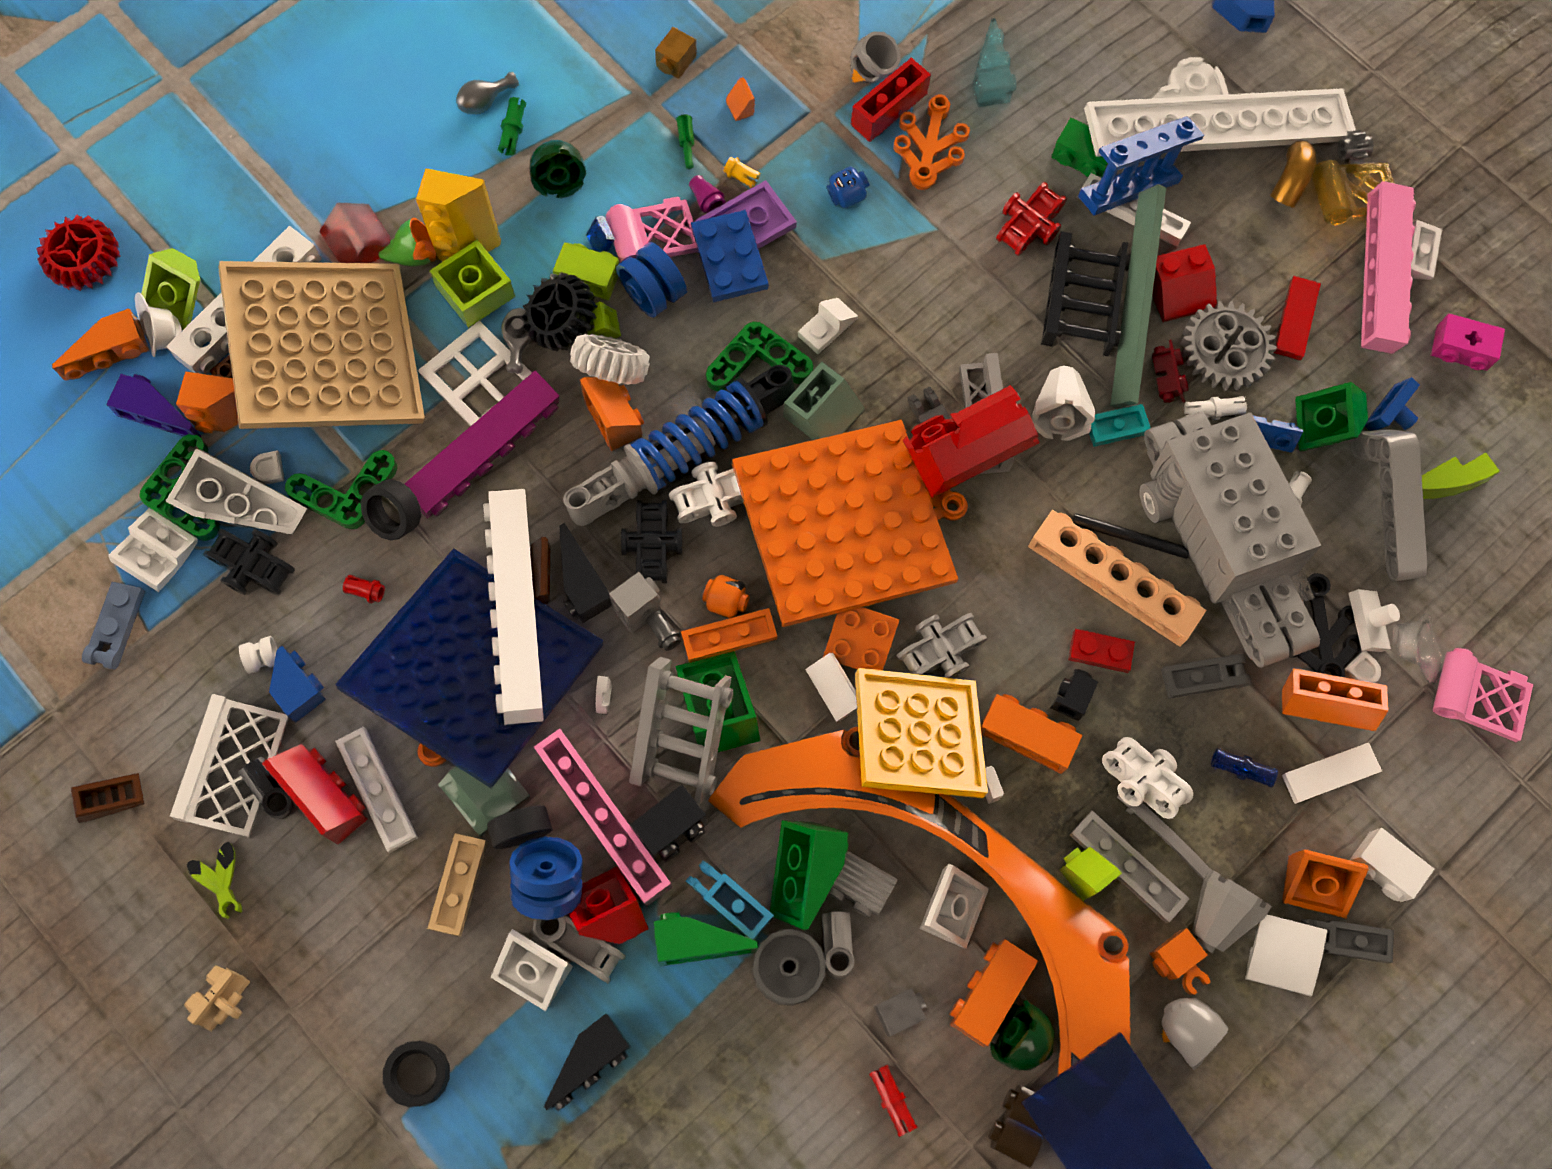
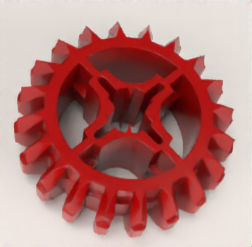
M76 214L73 220L65 216L64 223L62 224L54 221L55 228L53 230L45 229L47 237L39 238L42 246L36 248L40 256L37 260L44 274L56 285H62L68 290L74 287L81 291L84 285L93 289V283L96 281L103 284L102 277L105 275L112 276L110 268L118 267L115 259L121 257L117 249L119 248V243L111 229L107 228L99 219L94 220L89 215L83 219Z

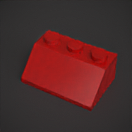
M300 744L266 759L262 763L319 833L337 845L340 844L368 820L362 813L366 808L355 794H352L350 797L342 789L346 783L335 771L329 773L325 769L323 764L327 761L315 747L309 750Z

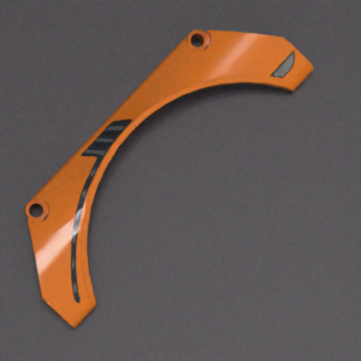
M858 727L851 728L849 731L840 730L780 745L741 757L708 800V802L740 828L777 814L804 809L843 808L869 811L891 816L919 826L946 840L973 859L998 883L1013 901L1030 927L1043 954L1053 984L1060 1034L1059 1063L1055 1089L1088 1117H1094L1119 1087L1130 1070L1129 958L1126 956L1129 944L1125 934L954 796L862 787L860 750L855 748L852 743V737L858 732ZM1109 936L1119 937L1122 940L1121 947L1117 951L1106 950L1104 947L1106 938Z

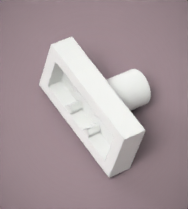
M1358 589L1349 592L1361 650L1383 652L1391 649L1385 625L1399 620L1400 613L1398 608L1394 604L1381 607L1377 591Z

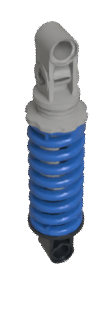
M775 365L748 383L738 377L730 385L726 386L728 391L719 390L715 395V399H704L702 408L693 406L690 408L688 415L679 414L675 419V424L672 422L664 423L662 432L658 430L651 431L648 436L649 441L641 438L625 445L626 457L624 459L611 462L609 467L595 473L589 479L565 493L563 501L572 521L580 526L588 525L606 512L617 508L629 498L637 497V493L645 488L653 495L656 494L658 490L666 485L662 477L665 476L667 481L673 482L676 478L673 472L675 469L678 468L682 474H686L689 471L688 461L691 460L696 466L702 464L701 453L704 452L709 458L714 457L715 449L713 446L715 442L721 449H727L729 443L724 435L727 432L734 441H740L742 438L738 428L740 424L748 433H753L759 428L767 426L768 420L766 415L782 406L795 391L791 370L784 365Z

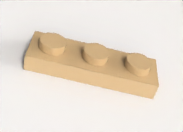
M454 834L427 929L459 937L462 936L488 843L486 840Z

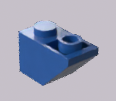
M1213 0L1212 8L1241 32L1266 33L1275 16L1274 0Z
M281 646L276 651L269 693L284 713L296 723L326 700L320 692L324 686L313 673L308 676L304 672L302 667L306 663L295 650L289 653Z

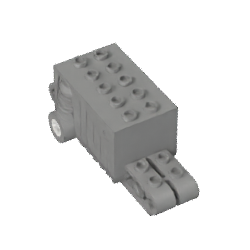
M1197 412L1179 418L1174 423L1168 422L1147 429L1144 433V440L1148 449L1147 455L1153 465V469L1150 473L1152 481L1142 484L1139 489L1144 512L1153 523L1172 518L1175 528L1180 534L1185 548H1187L1206 590L1210 594L1211 602L1214 604L1222 603L1249 659H1252L1258 667L1262 668L1287 659L1289 656L1292 657L1319 647L1320 637L1317 628L1290 577L1297 575L1322 545L1252 413L1250 412L1211 426L1206 415L1203 412Z

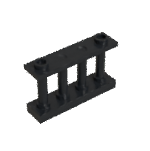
M1061 231L1055 246L1041 345L1053 346L1056 336L1061 337L1063 334L1105 342L1103 356H1109L1113 347H1118L1121 338V330L1117 329L1124 272L1128 271L1130 254H1127L1128 243L1122 242L1117 255L1075 248V245L1071 244L1072 233ZM1074 259L1114 266L1113 280L1072 273L1071 269H1067L1068 261L1072 262ZM1069 284L1111 291L1110 305L1068 298L1067 294H1063L1064 286L1068 287ZM1065 309L1108 316L1107 328L1102 330L1064 323V320L1060 319L1061 311L1065 312Z

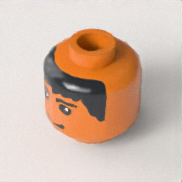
M718 575L715 579H709L702 600L706 602V608L710 612L727 618H733L739 611L745 612L750 595L745 594L746 586L742 581L725 575Z

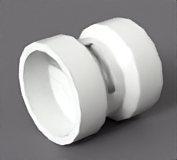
M272 636L261 638L259 643L252 644L248 642L239 645L240 658L248 674L258 672L264 666L274 667L278 648Z

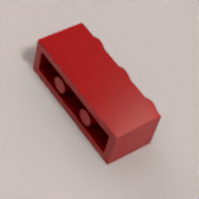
M911 57L853 105L851 126L871 142L900 118L902 113L907 112L927 95L931 74Z

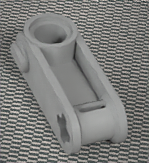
M569 914L556 918L559 921V929L554 935L549 936L545 935L542 930L543 923L546 920H534L533 928L530 931L533 935L532 941L546 950L549 946L607 984L611 981L609 976L619 960H624L626 957L625 954L603 940L580 936L572 920L568 918ZM609 956L608 960L606 961V963L604 964V966L601 968L602 964L604 963V961L606 960V958Z

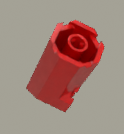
M1011 385L957 413H951L952 419L945 420L943 415H936L915 426L911 430L913 437L910 440L907 436L903 439V443L931 498L1040 443L1033 421L1026 407H1022L1020 403L1017 404V401L1021 400V398Z

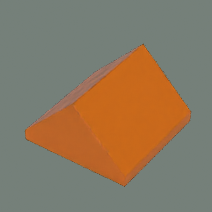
M1305 849L1291 854L1288 858L1283 903L1347 918L1369 867L1366 864Z

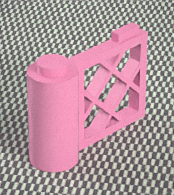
M680 197L663 199V204L631 209L623 204H617L612 206L605 215L619 263L629 256L637 259L636 252L648 242H651L653 237L666 243L663 250L669 257L698 252L691 229V222L694 221L687 200H680ZM682 210L684 219L681 223H678L667 216L672 211ZM652 216L659 221L654 228H651L642 222L641 217ZM663 223L676 229L671 238L658 232ZM682 232L691 237L693 244L682 245L675 240L679 233Z
M1455 648L1445 655L1433 712L1445 718L1462 720L1514 742L1521 741L1533 684L1527 682L1528 677L1512 670L1506 674L1479 663L1471 651ZM1481 674L1489 676L1495 687L1488 692L1484 691L1480 683ZM1510 685L1521 689L1519 701L1514 704L1505 689ZM1498 692L1506 707L1498 712L1495 711L1488 696ZM1478 701H1481L1489 715L1484 719L1472 715L1474 704ZM1506 712L1510 714L1514 722L1512 731L1504 727L1499 718L1500 715Z

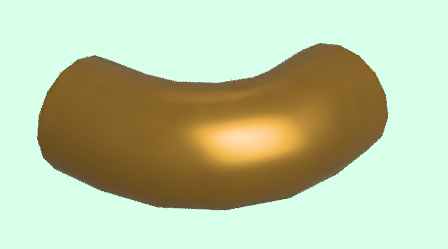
M1297 141L1288 148L1285 169L1270 194L1272 198L1291 208L1296 206L1316 166V152L1313 146L1306 141Z

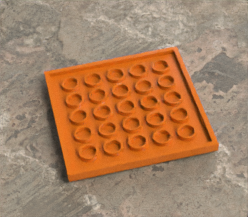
M902 420L732 459V467L783 627L957 583L958 576L926 486L903 443L907 433Z

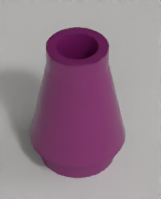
M697 175L690 180L689 187L693 191L703 213L707 214L726 203L724 194L706 181L703 176Z

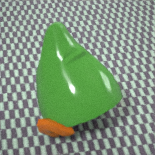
M416 218L405 221L397 230L390 244L383 250H380L378 254L384 261L404 266H422L437 259L426 226Z

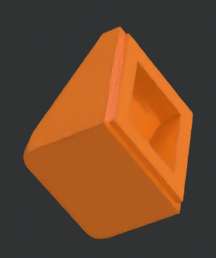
M743 77L739 78L726 98V103L736 121L754 115L755 98L746 79Z

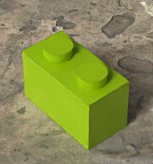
M564 242L553 268V274L559 275L563 272L575 275L581 281L588 284L590 291L596 297L609 301L618 279L616 266L619 264V259L606 251L597 252L579 243L570 244Z

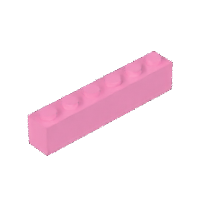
M1382 181L1368 193L1361 348L1393 354L1407 345L1411 336L1409 315L1412 310L1410 289L1413 283L1411 263L1414 257L1412 237L1415 230L1413 225V211L1415 209L1413 187Z
M559 728L535 745L534 749L645 906H649L672 889L671 882Z

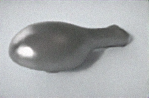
M509 72L505 78L496 82L483 80L469 81L457 93V106L462 112L467 114L482 113L492 105L500 92L507 88H516L519 85V81L514 72Z
M516 308L508 312L501 325L503 338L510 347V362L506 367L508 373L519 374L523 371V365L521 364L522 351L531 341V337L528 336L529 333L523 328L526 322L521 316L527 312L523 308Z

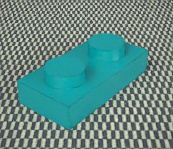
M1140 404L1095 414L1089 435L1093 447L1144 436L1145 431L1151 427L1144 406Z

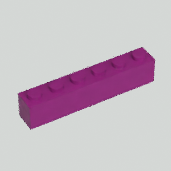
M536 370L405 483L417 497L421 513L427 519L432 514L435 516L441 514L448 507L447 501L455 494L459 497L465 493L471 486L469 482L475 476H484L493 467L492 461L499 455L502 458L507 456L515 448L513 443L521 436L527 438L537 428L535 424L542 417L548 419L558 410L559 394Z

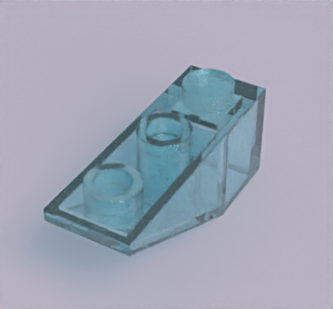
M996 18L991 19L972 85L978 108L1010 103L1012 93L1016 90L1017 86L1016 77L1014 74H1011L1009 69V52L1004 51L1003 30L1001 28L998 29Z

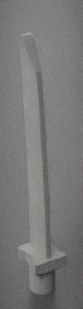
M1118 794L1117 798L1128 807L1126 811L1130 815L1135 813L1204 880L1210 870L1204 861L1143 802L1139 806H1131L1125 803Z

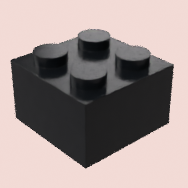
M680 785L632 822L630 826L658 864L661 860L667 863L680 853L679 846L687 840L693 843L706 832L704 828L707 825L706 814L686 788Z

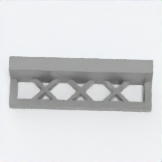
M998 353L986 354L983 363L960 364L959 371L965 408L972 405V401L977 395L984 399L1003 389ZM983 372L984 381L977 387L968 380L967 373ZM1014 456L980 474L1009 472L1014 462Z

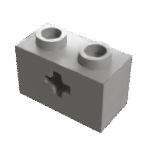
M640 572L609 593L613 611L631 634L644 626L646 619L652 613L661 611L659 604L661 598L658 595L660 592L659 588L650 577L645 579Z

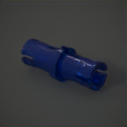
M1216 748L1211 759V767L1236 774V777L1241 780L1247 778L1267 785L1270 788L1274 786L1277 780V768L1252 761V757L1247 755L1241 757Z

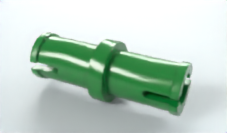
M518 97L509 98L506 117L501 122V129L503 131L498 151L503 154L504 148H506L505 155L507 156L515 155L518 136L522 133L524 127L522 118L526 102L522 99L520 105H518Z

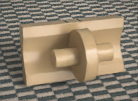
M214 966L207 975L206 981L212 987L206 995L196 992L185 1003V1007L190 1012L187 1019L192 1024L200 1025L211 1032L217 1024L222 1025L228 1016L235 1019L241 1016L242 1012L236 1005L243 998L241 993L251 982L245 976L219 966Z

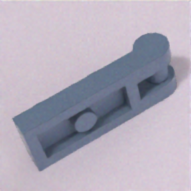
M111 582L89 645L84 648L82 653L83 663L91 665L101 663L105 668L114 670L119 666L145 594L142 588ZM104 644L111 645L107 652L102 651Z

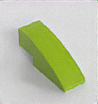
M1487 453L1480 455L1465 465H1462L1455 456L1422 475L1423 499L1453 496L1472 490L1488 482L1500 470Z

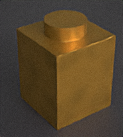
M672 27L655 49L656 67L663 73L671 74L679 79L697 56L696 39Z

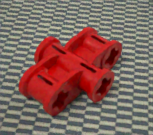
M1043 182L1036 189L1027 202L1020 198L1021 195L1019 193H1014L1002 210V214L1005 216L1009 214L1012 218L1001 228L996 240L998 242L1003 241L1013 248L1017 256H1020L1028 248L1036 236L1042 238L1045 245H1049L1062 227V224L1059 222L1054 223L1051 220L1061 211L1067 201V197L1056 194L1048 188L1049 184Z

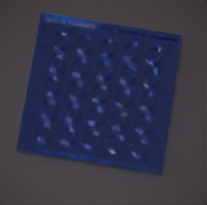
M453 548L337 681L336 687L351 699L492 789L602 648L603 640L534 598L543 721L505 725L504 714H497L496 694H502L501 684L495 685L494 666L500 665V657L493 656L492 637H498V628L491 627L490 610L496 609V601H490L488 582H494V574H488L487 568Z

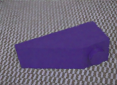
M120 374L106 404L117 417L180 436L190 434L198 435L201 438V435L192 424L151 385L149 379L134 374L133 377Z

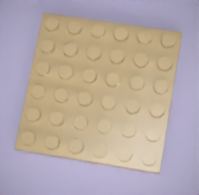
M219 261L218 268L239 429L423 424L425 416L399 264Z

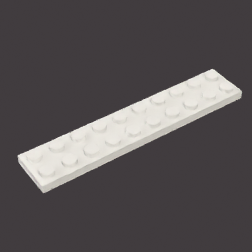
M1343 89L1087 102L1084 108L1096 157L1101 156L1098 151L1102 146L1188 116L1204 134L1202 140L1183 146L1181 151L1292 145L1297 141H1306L1310 144L1332 143L1347 138V131L1356 130Z

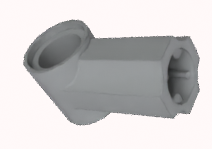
M850 912L822 914L824 958L826 961L825 973L833 980H842L849 976L855 961L852 952ZM839 955L844 957L848 963L847 969L844 971L834 970L830 964V959L833 956Z

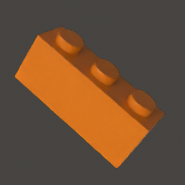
M1293 668L1282 688V714L1376 731L1388 712L1386 685Z
M996 694L981 724L982 736L1060 774L1066 771L1083 735L1077 733L1076 728L1066 722L1060 721L1057 723L1048 719V715L1037 708L1028 709L1019 705V700L1013 696Z
M1006 939L1000 941L998 945L994 942L991 944L983 957L988 962L982 972L978 970L974 972L967 983V987L971 990L965 1000L961 998L957 1000L949 1014L954 1017L950 1025L982 1047L989 1045L1038 963V960Z

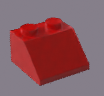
M1206 244L1157 256L1152 296L1162 322L1195 315L1199 309L1204 311L1207 304L1215 308L1217 304L1216 270Z

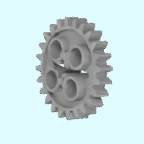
M1218 301L1215 308L1207 304L1204 311L1197 310L1194 317L1189 319L1187 326L1183 330L1182 334L1184 337L1180 342V345L1185 346L1182 356H1190L1185 365H1194L1196 367L1192 375L1202 373V383L1211 379L1212 388H1215L1218 383H1222L1224 391L1231 384L1238 391L1242 384L1249 388L1254 381H1260L1263 375L1271 368L1269 365L1275 360L1273 353L1277 347L1271 345L1275 336L1267 335L1271 326L1261 325L1264 317L1261 316L1257 319L1253 317L1255 309L1247 313L1244 312V304L1235 309L1233 301H1230L1227 307L1224 308L1222 302ZM1219 325L1225 326L1228 330L1222 329ZM1241 328L1242 332L1220 363L1216 364L1214 360L1236 329ZM1244 341H1248L1252 346L1247 345ZM1204 346H1209L1213 351L1207 350ZM1229 361L1234 362L1237 367L1232 366Z

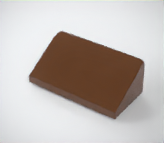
M541 537L530 545L534 604H548L550 602L551 546L546 537Z

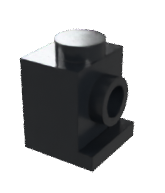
M1075 669L1069 679H1063L1057 692L1060 696H1057L1050 708L1079 721L1085 715L1098 681L1092 679L1091 674Z

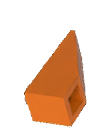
M129 308L97 321L52 364V368L64 381L78 379L86 373L97 369H106L114 363L136 358L150 350L141 324Z

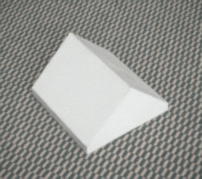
M948 864L941 872L920 929L960 947L967 948L989 888L954 865Z
M512 929L508 934L491 978L546 1011L573 966Z

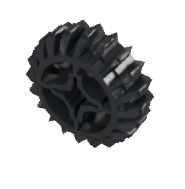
M563 272L559 275L551 273L549 279L541 278L540 286L533 285L535 291L532 295H527L529 302L522 305L527 311L521 316L526 322L523 328L529 333L528 336L531 337V340L538 343L539 346L552 351H558L559 349L568 351L569 345H573L577 336L584 335L586 330L592 329L589 323L591 320L596 319L595 314L592 312L598 307L593 301L596 296L590 291L588 284L581 281L577 276Z

